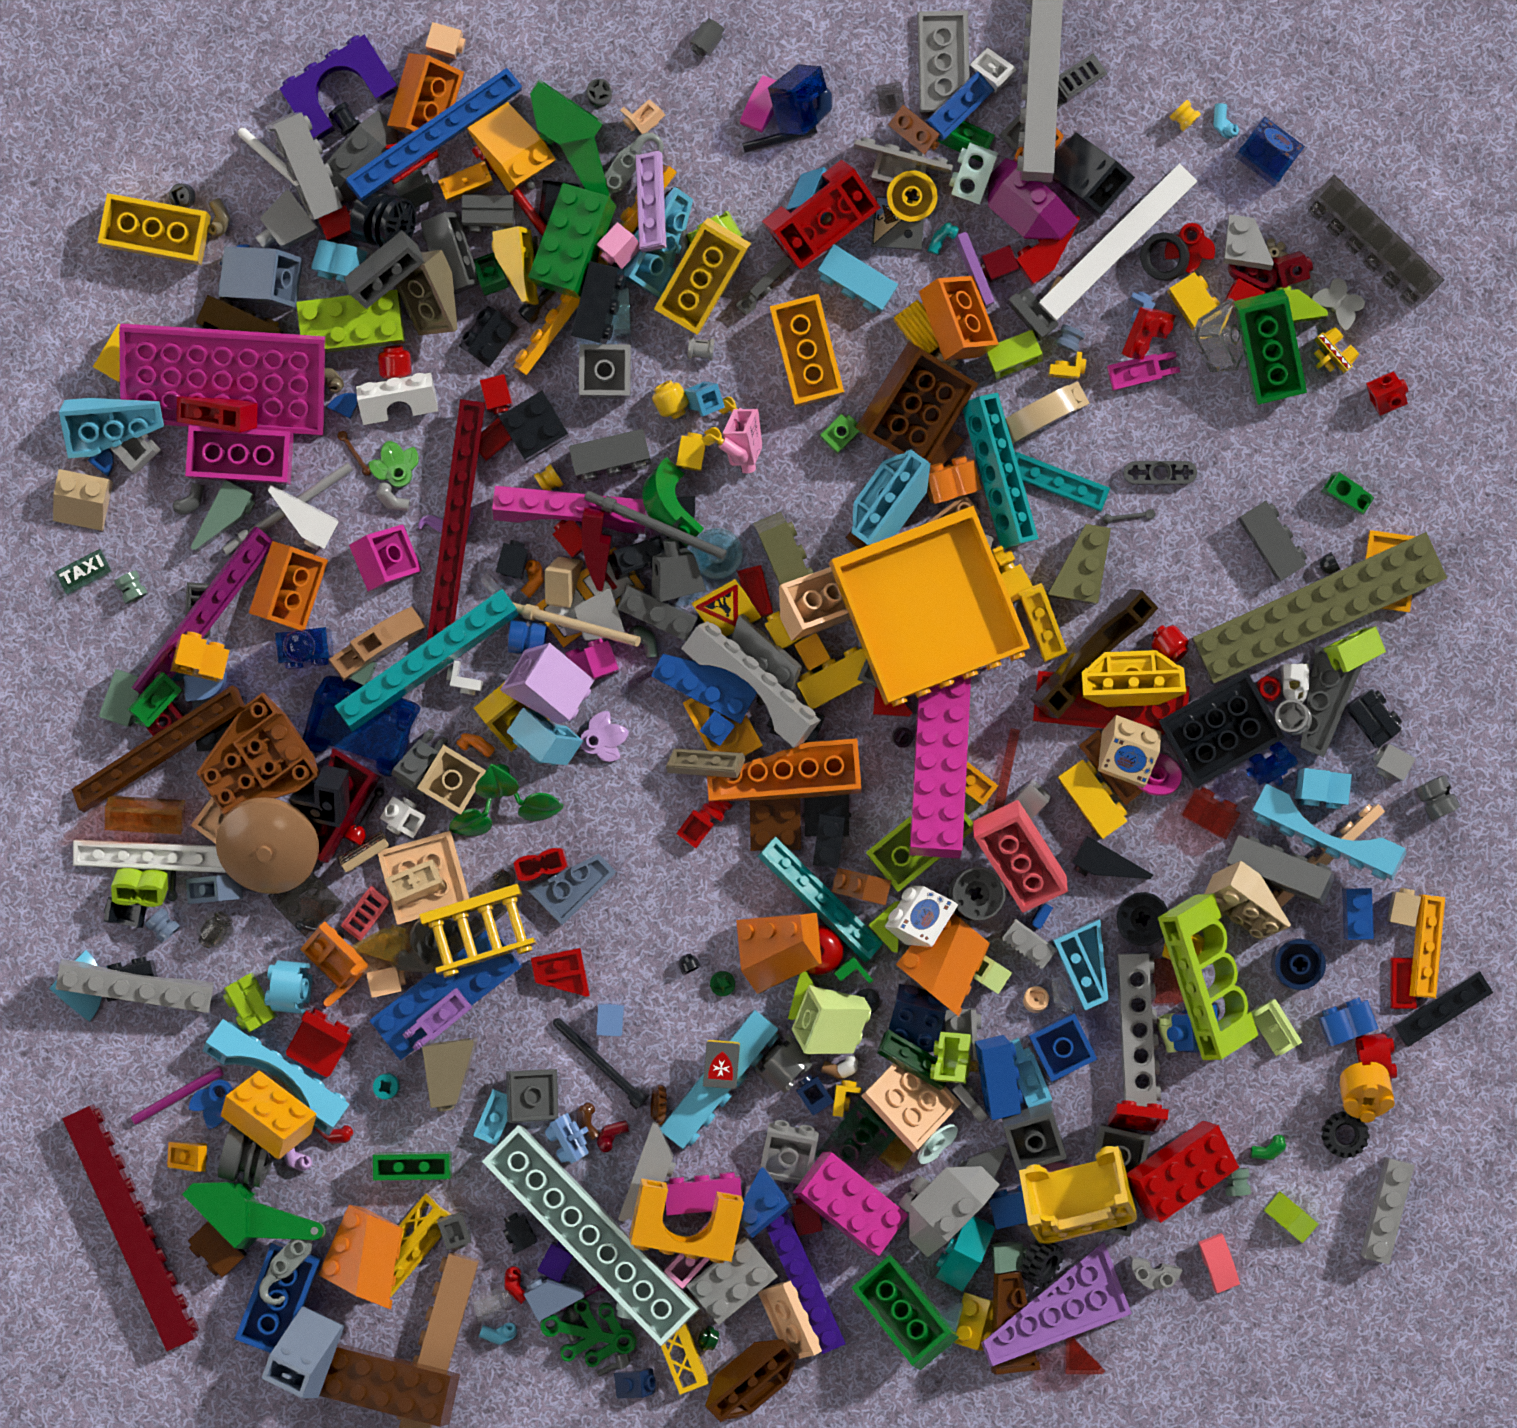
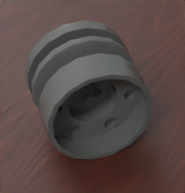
M985 867L966 868L957 872L950 880L947 888V898L958 904L954 913L966 920H986L995 916L1002 908L1005 901V886L1001 878L993 870ZM977 888V894L980 897L979 899L974 898L971 900V893H969V890H975Z
M231 1126L223 1146L218 1168V1178L235 1182L241 1171L244 1172V1184L249 1185L252 1176L255 1175L254 1187L261 1188L270 1172L274 1156L254 1141L249 1142L248 1136L236 1127Z

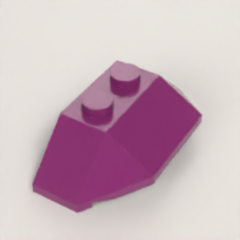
M1005 158L990 174L988 182V208L1024 239L1062 240L1079 222L1061 199L1042 182L1021 180V171H1017V162Z

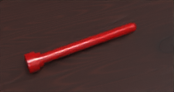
M476 145L471 150V152L477 159L480 158L481 161H485L491 168V170L494 172V174L498 177V175L496 174L492 166L489 164V162L487 161L479 147ZM516 187L509 192L510 195H513L514 200L543 237L547 225L519 188Z

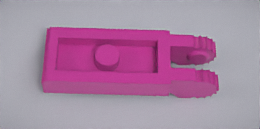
M1176 351L1144 356L1143 360L1132 359L1108 365L1107 371L1112 391L1160 380L1162 377L1180 373V367L1174 366L1160 370L1159 366L1161 361H1169L1176 358Z

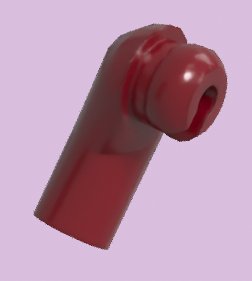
M623 1120L608 1124L602 1128L597 1138V1146L600 1151L605 1153L611 1151L615 1136L629 1132L627 1121Z

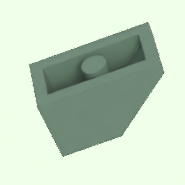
M1022 1241L991 1242L992 1269L994 1272L1005 1273L1020 1270V1266L1024 1264L1022 1259L1027 1256L1025 1253L1028 1247H1023Z

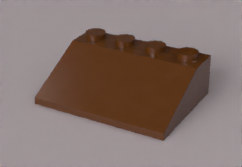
M908 341L855 428L898 455L912 450L930 463L978 386V383Z

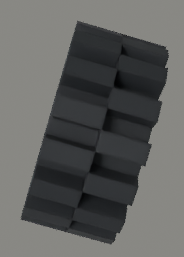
M1344 1111L1330 1115L1331 1117L1326 1119L1324 1127L1322 1126L1321 1130L1323 1131L1321 1137L1324 1141V1146L1332 1154L1342 1158H1353L1358 1153L1361 1154L1363 1148L1368 1145L1367 1140L1370 1139L1368 1126L1359 1118L1352 1117ZM1342 1125H1350L1354 1129L1355 1137L1349 1144H1340L1336 1139V1131Z
M1035 1240V1245L1032 1243L1030 1251H1026L1025 1254L1027 1256L1022 1259L1024 1264L1020 1266L1023 1279L1042 1288L1046 1287L1047 1283L1050 1284L1052 1282V1277H1056V1271H1059L1061 1268L1059 1264L1063 1262L1061 1257L1064 1256L1063 1248L1055 1243L1043 1244Z

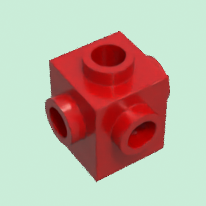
M1394 371L1366 383L1370 402L1380 416L1408 404L1406 393H1409L1407 384L1404 379H1399Z

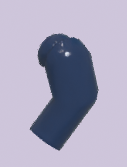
M819 86L815 89L814 95L817 98V107L808 115L815 125L832 110V93L824 86Z

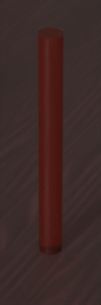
M1010 728L993 811L1005 805L1020 734L1018 729Z

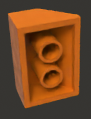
M408 53L387 126L410 135L455 104L464 72L429 55Z
M272 541L249 614L305 632L328 560Z

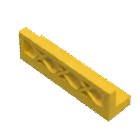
M426 1193L399 1225L403 1228L399 1259L395 1262L393 1275L396 1276L395 1286H392L390 1297L394 1295L442 1236L437 1219L452 1215L440 1207ZM429 1204L433 1209L426 1217H422L423 1209ZM414 1225V1232L406 1237V1230L409 1226Z
M686 1322L675 1333L673 1340L669 1339L667 1341L671 1343L669 1349L666 1343L661 1346L680 1395L709 1383L708 1376ZM678 1335L681 1343L675 1341ZM673 1345L684 1349L686 1355L682 1363L671 1358L670 1352ZM687 1359L691 1367L685 1365ZM674 1364L680 1367L678 1373ZM683 1368L693 1372L696 1379L695 1383L685 1387L682 1386L679 1376Z

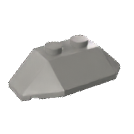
M654 1121L620 1212L619 1221L623 1222L633 1217L641 1178L664 1182L666 1176L672 1177L676 1163L672 1162L673 1154L659 1124Z
M982 1166L945 1167L910 1203L909 1239L927 1257L946 1244L985 1205L1000 1184Z

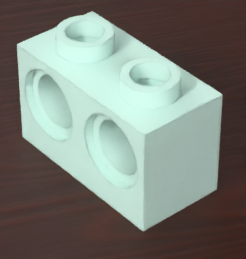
M969 143L967 149L962 148L957 161L962 164L959 173L953 172L949 186L953 187L951 194L980 205L998 153ZM973 155L981 156L983 165L979 167L973 166L970 163V157ZM971 179L975 184V188L965 190L961 185V181Z

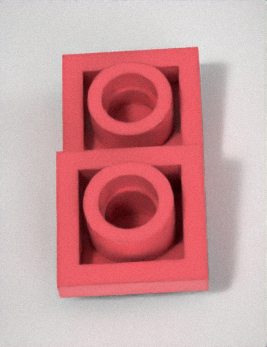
M1219 1233L1199 1241L1198 1244L1203 1263L1208 1268L1213 1290L1216 1293H1220L1240 1285L1237 1271L1223 1234Z

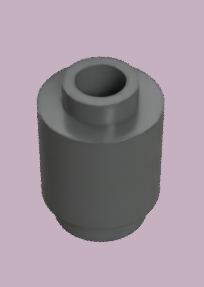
M708 18L706 22L701 23L689 41L692 45L691 50L702 58L704 55L710 56L723 38L722 33L725 29L716 21Z

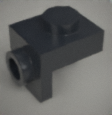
M108 897L104 908V922L143 928L146 906L138 903L120 905L112 902V897Z

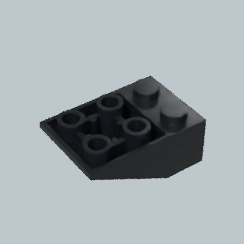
M1075 132L1055 155L1052 179L1100 220L1130 186L1135 177L1115 159Z

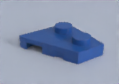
M764 1167L759 1169L743 1201L744 1205L740 1223L753 1238L792 1206Z

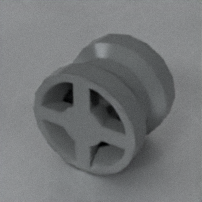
M597 78L588 84L587 97L592 105L602 107L611 101L612 89L606 80Z

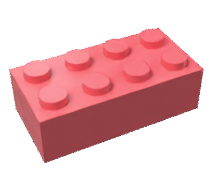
M1019 800L973 821L975 840L1023 913L1068 892L1067 875Z

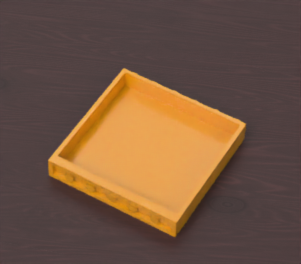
M974 506L836 557L829 562L885 705L892 703L893 707L907 702L906 697L916 694L917 698L931 693L930 688L937 685L940 686V689L948 687L955 683L953 679L963 676L964 680L978 675L977 670L986 667L988 671L1001 666V661L1009 657L1011 662L1024 657V652L1030 648Z

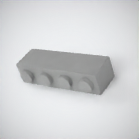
M1385 1157L1360 1253L1363 1258L1390 1264L1415 1165Z

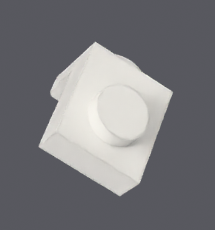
M454 660L453 666L449 665L447 680L450 681V686L461 688L460 693L475 695L476 691L482 692L483 681L459 677L460 661Z

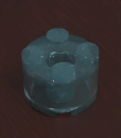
M712 528L702 532L697 537L727 550L723 560L719 558L713 560L712 555L692 547V553L695 556L702 576L711 580H724L738 571L742 563L743 551L741 543L735 534L724 528Z

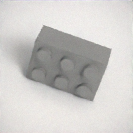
M744 1234L735 1243L732 1262L709 1263L686 1286L715 1322L720 1325L778 1276V1273L748 1236Z

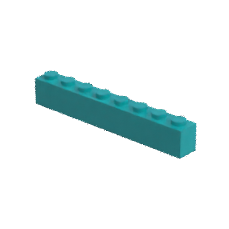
M499 590L335 705L337 712L352 732L517 617V608L504 590Z

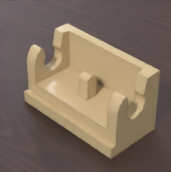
M433 859L385 879L393 901L398 907L446 888Z

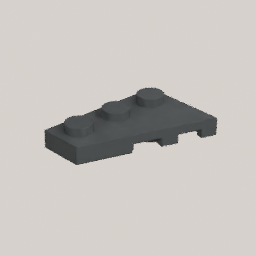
M739 615L731 640L739 645L743 653L753 657L759 663L758 666L774 675L783 688L790 691L795 689L802 666L780 646L773 644L766 637V633L753 626L746 615Z

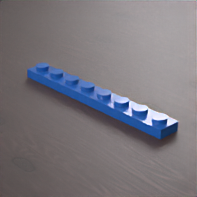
M505 68L347 177L345 183L362 202L466 130L467 127L522 91V85L509 69Z

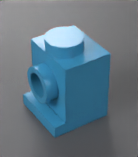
M704 381L684 389L689 400L688 408L699 411L701 416L708 415L725 407L717 383Z

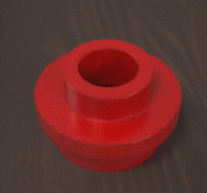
M1265 676L1256 685L1264 701H1273L1281 694V684L1275 677ZM1266 684L1272 685V693L1267 694L1264 691Z

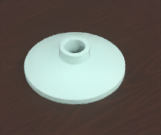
M950 1124L935 1131L922 1145L917 1157L918 1161L921 1164H927L935 1160L944 1148L952 1144L957 1135L958 1128L954 1124Z

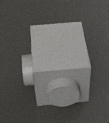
M1385 744L1384 747H1379L1374 754L1373 760L1376 762L1373 767L1379 769L1377 774L1385 779L1391 780L1393 777L1399 781H1404L1416 758L1390 744Z

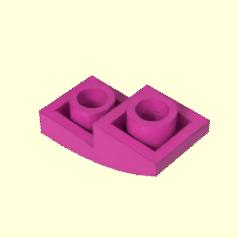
M762 75L747 102L740 119V124L762 133L774 115V107L785 91V84Z

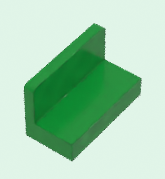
M161 672L127 710L137 719L135 722L139 726L149 727L182 690L165 673Z
M854 956L850 957L834 971V974L842 981L857 968L869 984L874 981Z

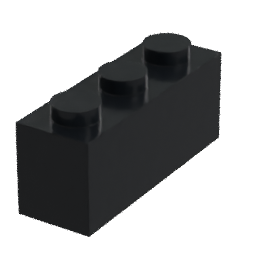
M589 262L571 336L600 344H607V340H610L613 334V325H611L613 316L618 313L620 301L618 300L619 292L623 290L626 282L624 270Z

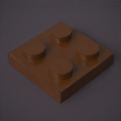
M800 799L749 801L750 851H762L774 837L788 850H801Z

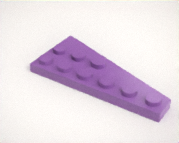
M1105 1242L1099 1244L981 1342L990 1367L1132 1314Z

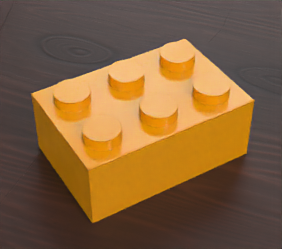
M260 1070L226 1095L221 1112V1117L278 1160L311 1135L317 1113Z

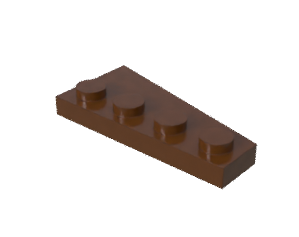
M1017 1270L1005 1273L994 1272L992 1333L1027 1304L1022 1274ZM1035 1350L991 1367V1372L995 1375L1041 1370Z

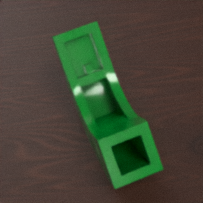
M665 457L644 482L642 497L645 509L649 517L697 537L704 528L682 508L675 494L676 484L683 477L684 473Z

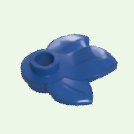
M216 1080L210 1084L208 1089L198 1090L191 1098L189 1110L203 1111L204 1121L208 1129L215 1128L223 1122L224 1118L221 1117V1112L226 1095L233 1090L231 1084L225 1080ZM218 1088L225 1090L223 1097L217 1096L216 1090Z

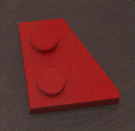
M581 948L531 958L535 983L585 997L590 996Z

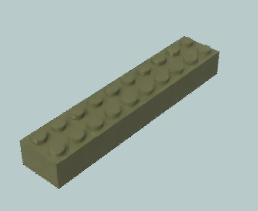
M1425 532L1196 635L1191 639L1211 683L1214 684L1447 579V576L1429 536Z

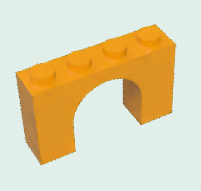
M641 1178L629 1233L630 1244L634 1245V1248L639 1250L659 1249V1252L667 1255H673L674 1252L683 1253L685 1257L691 1259H699V1256L706 1257L715 1263L732 1262L744 1205L742 1196L716 1191L708 1225L695 1235L679 1236L670 1232L663 1224V1212L668 1193L666 1182Z

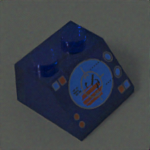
M1264 117L1237 152L1235 158L1275 187L1305 146Z

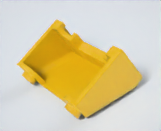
M1118 1146L1101 1148L1100 1152L1096 1154L1097 1161L1049 1173L1047 1169L1037 1164L1019 1170L1028 1226L1038 1242L1043 1244L1055 1243L1129 1225L1137 1220L1130 1185Z

